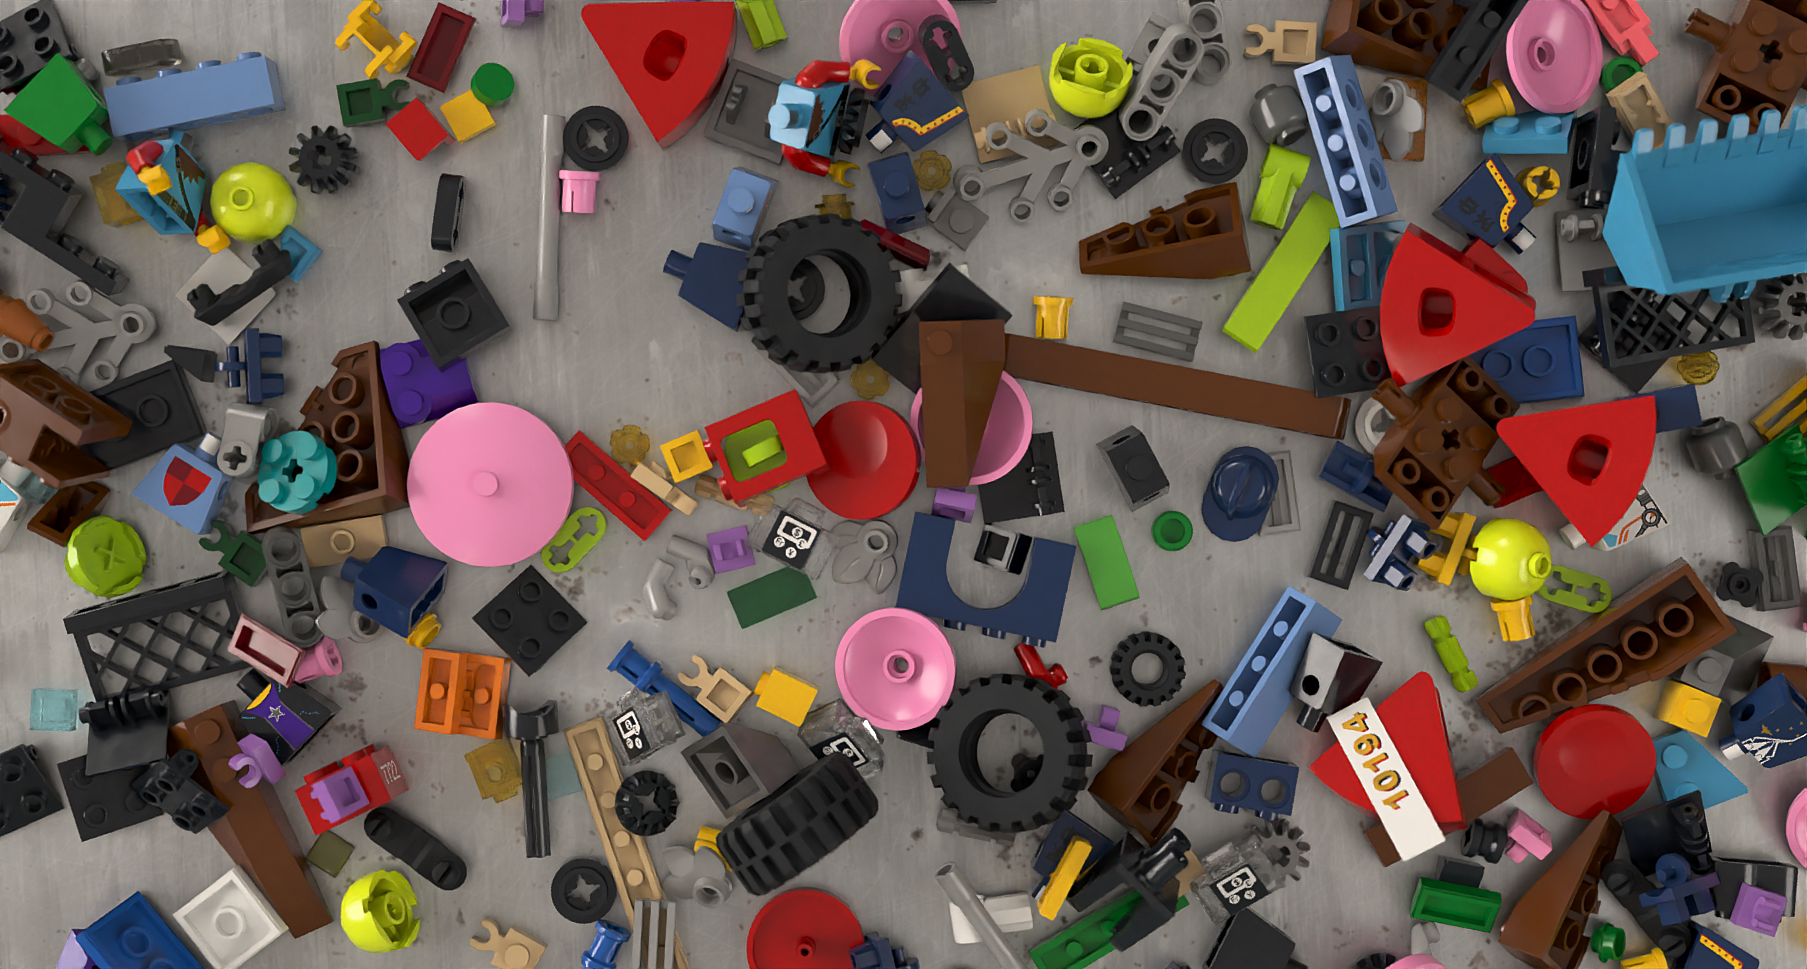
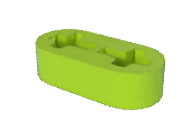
M584 507L574 512L564 523L556 537L542 549L541 557L546 568L552 572L563 573L576 567L607 533L608 520L604 512L596 507ZM595 515L598 518V521L595 523L598 532L596 534L587 532L579 540L575 534L583 526L580 521L581 516L590 518ZM571 540L575 545L567 553L570 559L569 563L566 564L562 561L555 564L552 561L555 556L552 550L553 546L563 547Z
M1551 565L1548 577H1552L1553 573L1556 572L1555 579L1567 583L1566 591L1555 588L1549 594L1548 586L1543 584L1535 592L1543 600L1590 613L1603 611L1612 600L1611 587L1604 579L1560 565ZM1594 583V591L1600 593V597L1598 600H1591L1588 606V598L1575 594L1577 586L1588 589Z

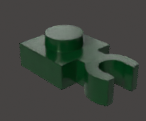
M377 78L336 85L342 122L346 128L387 121L385 109L392 108L396 112H400L410 103V101L397 103L395 97L399 90L410 88V84L402 79L390 82L385 89H381V83Z
M213 520L211 525L220 531V540L214 543L210 539L203 537L198 541L199 544L208 551L222 552L224 556L218 565L250 587H256L268 570L262 550V541L248 534L246 530H241L237 537H234L229 524L221 520ZM271 548V553L277 556L279 553Z

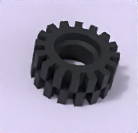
M1141 631L1139 634L1133 633L1127 636L1126 640H1121L1117 645V650L1112 653L1111 666H1109L1112 682L1119 693L1131 703H1136L1143 707H1147V705L1160 706L1162 702H1169L1173 699V694L1176 691H1180L1182 679H1185L1186 676L1184 671L1185 660L1181 656V651L1177 645L1161 634ZM1144 653L1157 655L1163 664V673L1160 679L1149 685L1137 682L1132 674L1134 660Z

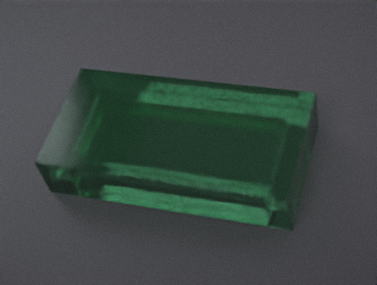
M788 565L726 592L742 629L817 598L805 566L800 570L792 565Z

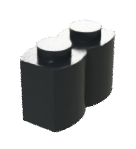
M1711 856L1712 866L1705 875L1716 872L1720 881L1719 885L1709 888L1716 908L1714 916L1724 919L1731 918L1743 882L1788 898L1782 917H1795L1798 867L1785 862Z

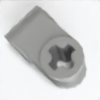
M236 402L229 404L225 413L224 431L217 455L218 466L226 475L232 476L244 484L258 482L259 466L263 458L262 448L268 440L274 439L277 430L278 416L275 408Z

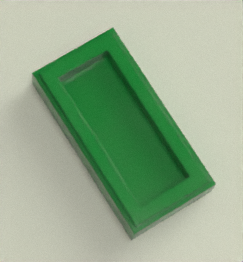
M1420 877L1409 907L1410 917L1491 933L1502 904V898L1499 892Z

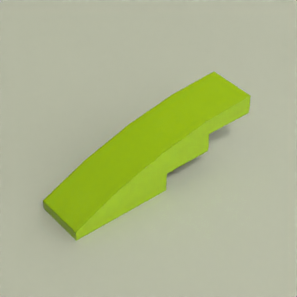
M1315 191L1307 197L1291 225L1283 233L1265 264L1255 275L1221 331L1252 352L1256 353L1330 242V229L1340 226L1333 203Z

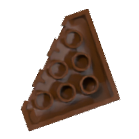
M1332 0L1327 14L1321 50L1336 56L1351 54L1355 64L1424 78L1467 12L1455 5V0ZM1491 58L1470 89L1481 91L1487 88Z
M375 340L340 350L331 363L338 369L325 389L316 385L299 411L306 418L297 431H305L324 440L323 442L328 448L332 449L336 456L337 476L332 490L329 494L323 493L321 498L315 502L320 505L314 510L304 514H290L278 510L271 504L261 500L258 492L259 484H251L245 493L248 534L266 533L269 529L276 526H285L293 529L378 516L410 507L407 492L410 463L402 431L393 413L382 374L380 346ZM297 465L292 473L293 482H295L298 474H302L303 467Z

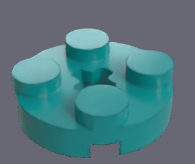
M292 431L278 439L268 440L262 448L263 458L258 471V492L261 500L271 504L278 510L290 514H304L314 510L320 505L315 502L321 498L323 493L329 494L336 481L337 460L332 449L326 446L323 442L324 440L305 431ZM297 465L303 467L302 474H298L295 482H293L292 473Z

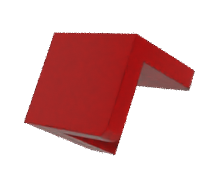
M417 97L386 123V126L417 161H422L443 142L451 145L456 141L431 110Z

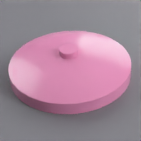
M494 402L471 404L458 408L439 419L429 428L418 443L408 470V500L413 517L424 536L447 556L469 565L481 567L511 565L524 561L540 552L556 537L563 527L574 495L572 464L568 452L558 435L536 415L509 404Z

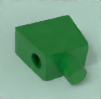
M57 53L4 109L8 115L71 154L77 152L84 144L94 155L99 156L105 153L114 141L113 137L101 127L109 118L106 103L79 67L60 53Z

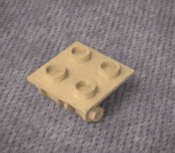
M1039 65L973 81L967 88L961 90L966 111L969 115L968 119L980 164L1019 155L1007 148L1002 150L993 149L988 144L985 135L986 129L994 122H1003L1009 127L1010 131L1044 147L1059 144L1057 139L1047 134L1041 137L1031 135L1025 125L1027 113L1036 108L1045 110L1050 118L1056 120L1054 113L1051 114ZM1036 117L1031 122V126L1033 128H1040L1044 125L1045 119L1043 117ZM1003 130L995 131L991 139L1001 141L1005 138L1006 132Z

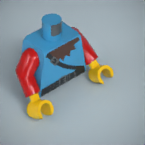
M866 59L858 60L853 67L850 66L849 62L815 60L810 62L796 77L781 83L776 105H773L769 111L768 118L771 124L769 136L770 140L782 143L781 152L793 168L820 177H825L828 174L833 182L845 187L852 188L856 185L845 181L844 173L848 168L860 170L859 166L845 160H837L831 163L830 158H834L851 83L849 79H854L867 89H876L879 83L866 78V75L871 70L881 71L880 67Z
M174 130L169 134L168 140L144 141L130 150L126 155L128 166L115 190L160 235L193 233L196 236L197 242L203 247H208L213 254H217L230 246L231 242L227 233L217 224L212 226L203 213L202 199L207 174L202 166L190 155L194 144L192 136L186 132Z

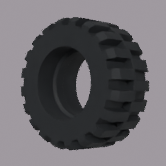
M830 213L822 215L813 214L787 220L778 224L776 229L765 232L759 238L760 244L757 247L750 248L745 257V260L749 262L746 269L739 271L737 282L743 283V293L736 294L737 306H744L746 316L740 318L744 330H752L755 336L751 341L757 349L766 350L769 353L768 359L778 365L785 364L790 370L812 373L850 370L852 365L863 364L870 360L873 350H881L889 341L884 334L887 330H895L899 318L893 315L894 307H902L903 294H896L895 283L902 282L900 271L891 270L889 262L894 259V256L889 247L881 249L877 245L880 242V236L873 230H862V223L853 218L841 219L839 214ZM812 255H823L832 259L844 272L850 287V304L847 314L836 329L827 333H813L806 330L794 317L788 302V283L794 268L802 259Z
M992 674L991 677H979L970 681L969 687L966 689L958 688L950 695L951 704L949 706H941L936 714V717L941 720L938 728L931 727L928 740L935 742L934 752H927V764L935 765L936 774L930 776L934 788H942L945 793L941 797L942 802L948 809L955 808L958 810L957 817L967 824L975 823L978 825V829L987 832L997 831L1002 832V834L1025 832L1039 829L1043 825L1055 822L1061 818L1060 814L1063 811L1070 810L1078 801L1075 797L1078 791L1085 790L1089 780L1084 776L1086 767H1092L1093 754H1087V743L1092 742L1090 731L1084 730L1081 721L1085 718L1080 709L1071 706L1069 703L1071 698L1062 690L1054 689L1051 687V683L1025 675ZM1003 714H1017L1030 720L1037 728L1044 747L1043 765L1037 779L1030 787L1014 793L999 791L991 786L984 778L977 759V747L981 733L992 719Z
M839 751L832 752L794 775L772 794L754 803L745 812L736 817L717 834L716 847L747 892L760 897L799 876L853 837L879 811L878 799L848 755Z

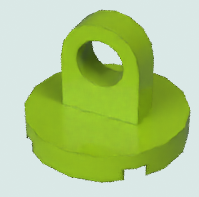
M772 421L760 422L734 433L726 439L725 456L734 477L739 482L779 467L787 461L786 451ZM787 483V484H785V485H782V486H780V487H778V488H775V489H773V490H771V491H768V492H772V491H775V490H779V489L785 488V487L788 486L790 483Z
M103 515L83 522L73 531L68 542V553L65 556L64 564L68 576L78 586L85 588L96 596L113 598L131 592L141 583L144 574L141 575L143 565L146 564V552L141 538L130 525L124 521L119 523L111 519L113 518L112 516Z

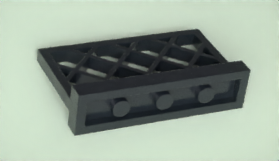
M1618 265L1582 271L1584 288L1592 287L1604 368L1756 343L1749 298H1735L1733 291L1726 302L1719 303L1722 307L1714 320L1710 321L1699 312L1708 295L1710 296L1708 288L1701 289L1692 304L1688 303L1677 293L1665 295L1654 311L1641 300L1648 289L1628 286ZM1637 288L1634 294L1629 289ZM1617 291L1629 301L1619 317L1609 310L1608 292ZM1672 301L1686 312L1676 328L1663 318ZM1635 308L1650 318L1640 335L1626 324ZM1729 313L1738 319L1739 337L1731 338L1720 329ZM1693 319L1707 329L1698 344L1693 343L1684 335ZM1657 325L1671 336L1662 350H1658L1647 341ZM1622 331L1634 341V344L1626 356L1616 358L1614 340L1619 332ZM1714 336L1719 339L1716 341H1712ZM1678 342L1683 345L1682 347L1675 348ZM1641 349H1644L1647 352L1638 354Z
M224 570L77 609L66 616L63 622L67 634L73 633L95 701L105 700L108 703L109 698L112 696H117L121 699L122 694L139 693L147 688L163 691L253 667L242 659L230 662L216 654L225 637L232 639L234 632L229 629L233 623L236 630L242 615L233 587L237 584L234 575ZM225 599L230 613L225 626L203 616L210 603ZM201 606L199 612L190 609L193 607ZM179 611L194 619L185 637L164 626L171 613ZM162 616L159 623L152 620V618ZM140 622L155 630L146 647L125 637L131 624ZM199 623L220 633L211 651L190 640ZM122 627L120 633H117L116 631L112 630L114 628ZM100 632L115 640L106 658L92 651L88 635ZM160 633L181 644L172 661L151 651ZM120 644L141 654L133 671L111 661ZM186 647L206 658L199 671L190 672L177 665ZM146 658L167 668L161 681L152 683L137 675ZM211 661L219 664L218 666L208 668ZM96 662L102 665L100 670H98ZM107 668L128 679L122 691L109 695L106 694L102 677ZM172 671L180 675L173 678H169ZM133 682L140 685L130 689Z

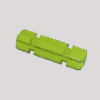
M1439 615L1429 619L1424 623V627L1429 637L1435 640L1433 645L1447 673H1452L1453 676L1450 679L1456 690L1463 693L1473 689L1478 685V679L1473 670L1468 669L1469 662L1456 636L1450 634L1449 631L1452 628L1447 618Z

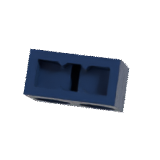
M1213 749L1205 798L1210 803H1215L1214 809L1217 811L1238 814L1240 807L1255 810L1254 816L1278 821L1279 814L1288 816L1292 814L1299 767L1293 762L1257 756L1253 758L1246 754ZM1229 773L1239 774L1241 779L1239 788L1232 793L1223 792L1221 789L1223 777ZM1269 780H1278L1281 786L1278 796L1270 800L1263 799L1261 794L1263 785Z

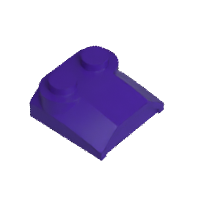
M421 339L407 343H396L388 348L380 349L382 374L393 413L401 429L439 420L458 408L481 403L476 394L467 357L441 372Z

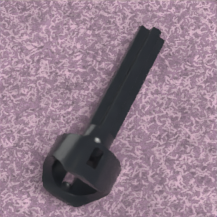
M547 700L538 709L526 713H519L510 705L502 704L504 737H515L516 740H521L520 756L526 857L544 858L545 856H551L543 738L559 733L557 700Z

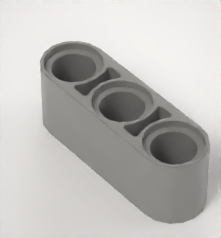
M1177 0L1181 23L1190 25L1196 31L1204 45L1203 56L1212 55L1220 63V72L1208 73L1202 68L1200 62L1192 77L1197 83L1204 86L1217 84L1229 71L1232 60L1221 0ZM1198 15L1208 17L1212 21L1213 31L1209 33L1199 32L1194 27L1193 18ZM1190 38L1184 39L1186 52L1192 45V39Z
M1176 23L1164 31L1129 88L1125 99L1120 104L1118 118L1125 133L1131 139L1144 141L1156 134L1201 62L1204 55V45L1190 25ZM1179 39H1192L1191 48L1186 53H1173V46ZM1160 74L1170 75L1169 84L1161 90L1151 89V82L1156 76ZM1137 110L1148 111L1149 115L1144 123L1140 125L1129 123V118L1133 112Z

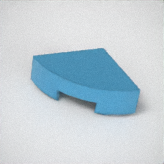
M287 225L280 239L281 250L289 251L293 271L289 276L299 283L323 250L292 226Z

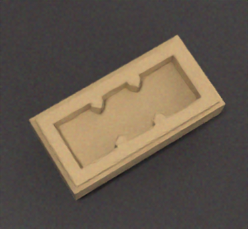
M1639 71L1605 95L1611 106L1617 108L1616 115L1632 144L1637 130L1650 128L1654 132L1652 149L1662 148L1667 129L1673 122L1646 72Z
M384 515L300 529L309 568L344 563L350 556L360 560L373 558L382 547L389 546Z

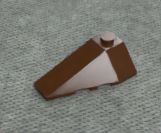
M1237 182L1195 190L1184 195L1185 202L1167 210H1164L1162 206L1149 210L1150 217L1133 225L1122 222L1080 240L1079 264L1081 274L1215 279L1252 271L1249 243Z
M1004 319L919 322L927 488L969 486L1006 361Z
M1215 679L1130 743L1123 751L1113 756L1103 770L1098 772L1093 783L1087 789L1102 810L1149 848L1154 847L1161 840L1178 817L1183 807L1182 804L1178 803V800L1187 782L1195 783L1200 773L1196 766L1203 750L1213 747L1218 735L1201 725L1224 689L1223 685Z
M1602 810L1521 898L1515 905L1511 915L1504 920L1498 942L1513 957L1534 969H1579L1590 941V937L1583 935L1589 914H1598L1601 901L1598 900V884L1600 879H1602V871L1604 866L1614 861L1623 827L1610 812Z

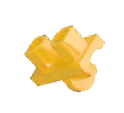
M1465 512L1448 513L1437 530H1432L1431 528L1429 530L1432 533L1445 537L1440 552L1435 551L1427 560L1419 559L1416 556L1413 566L1430 575L1429 580L1450 586L1461 557L1456 572L1468 576L1470 560L1477 562V552L1479 549L1473 547L1476 535L1471 534L1468 540L1476 516Z

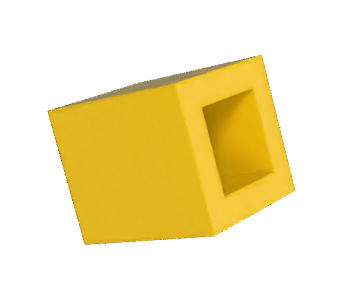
M775 666L771 674L763 671L753 693L760 696L756 704L757 707L800 727L819 686Z
M1667 680L1653 718L1707 738L1722 699L1685 684Z

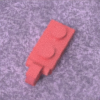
M1580 0L1588 8L1597 27L1612 48L1616 49L1621 56L1627 52L1631 58L1635 59L1643 67L1660 54L1648 38L1653 34L1649 26L1651 20L1636 0Z

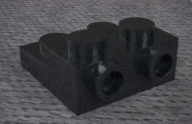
M1599 106L1578 117L1576 120L1566 199L1579 201L1578 206L1581 208L1604 209V204H1610L1618 174L1617 167L1620 155L1628 153V151L1612 150V145L1617 143L1620 134V121L1615 120L1617 110L1615 107Z
M469 258L462 262L455 260L448 263L440 270V275L428 282L420 281L411 285L404 291V296L397 299L441 372L512 330Z

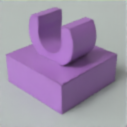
M501 0L500 27L517 29L524 22V16L539 17V13L544 12V0Z
M937 487L931 515L971 523L977 495L965 493L966 487H949V489Z
M747 525L706 535L715 574L756 565Z
M1102 705L1097 724L1084 721L1083 729L1090 731L1091 743L1123 751L1127 735L1124 731L1116 729L1120 715L1118 709Z
M249 734L238 742L244 754L235 755L228 763L230 768L236 771L244 765H249L248 774L239 780V783L246 788L255 786L261 778L274 784L287 775L267 741L253 734Z
M351 766L312 785L314 790L310 795L312 799L318 797L324 809V812L320 815L322 819H329L330 823L369 804Z
M1742 882L1730 922L1775 937L1788 898Z

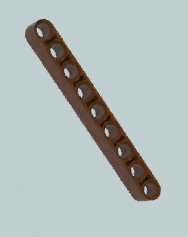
M1005 333L1006 361L1003 370L1013 378L1329 439L1344 440L1351 399L1339 396L1316 398L1313 391Z

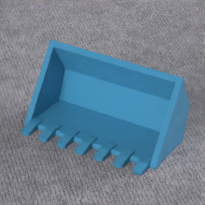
M1807 105L1795 107L1789 127L1784 130H1779L1781 113L1777 109H1773L1763 113L1757 134L1748 135L1750 119L1746 114L1734 115L1731 118L1728 132L1724 139L1716 140L1718 123L1713 118L1700 122L1695 141L1690 144H1684L1686 127L1682 123L1671 124L1668 127L1663 147L1652 149L1654 132L1650 128L1636 131L1631 152L1620 155L1617 167L1618 174L1602 231L1605 241L1628 286L1656 290L1658 294L1664 295L1708 288L1712 301L1723 303L1730 297L1732 291L1735 298H1749L1753 293L1752 290L1755 288L1757 280L1807 272Z

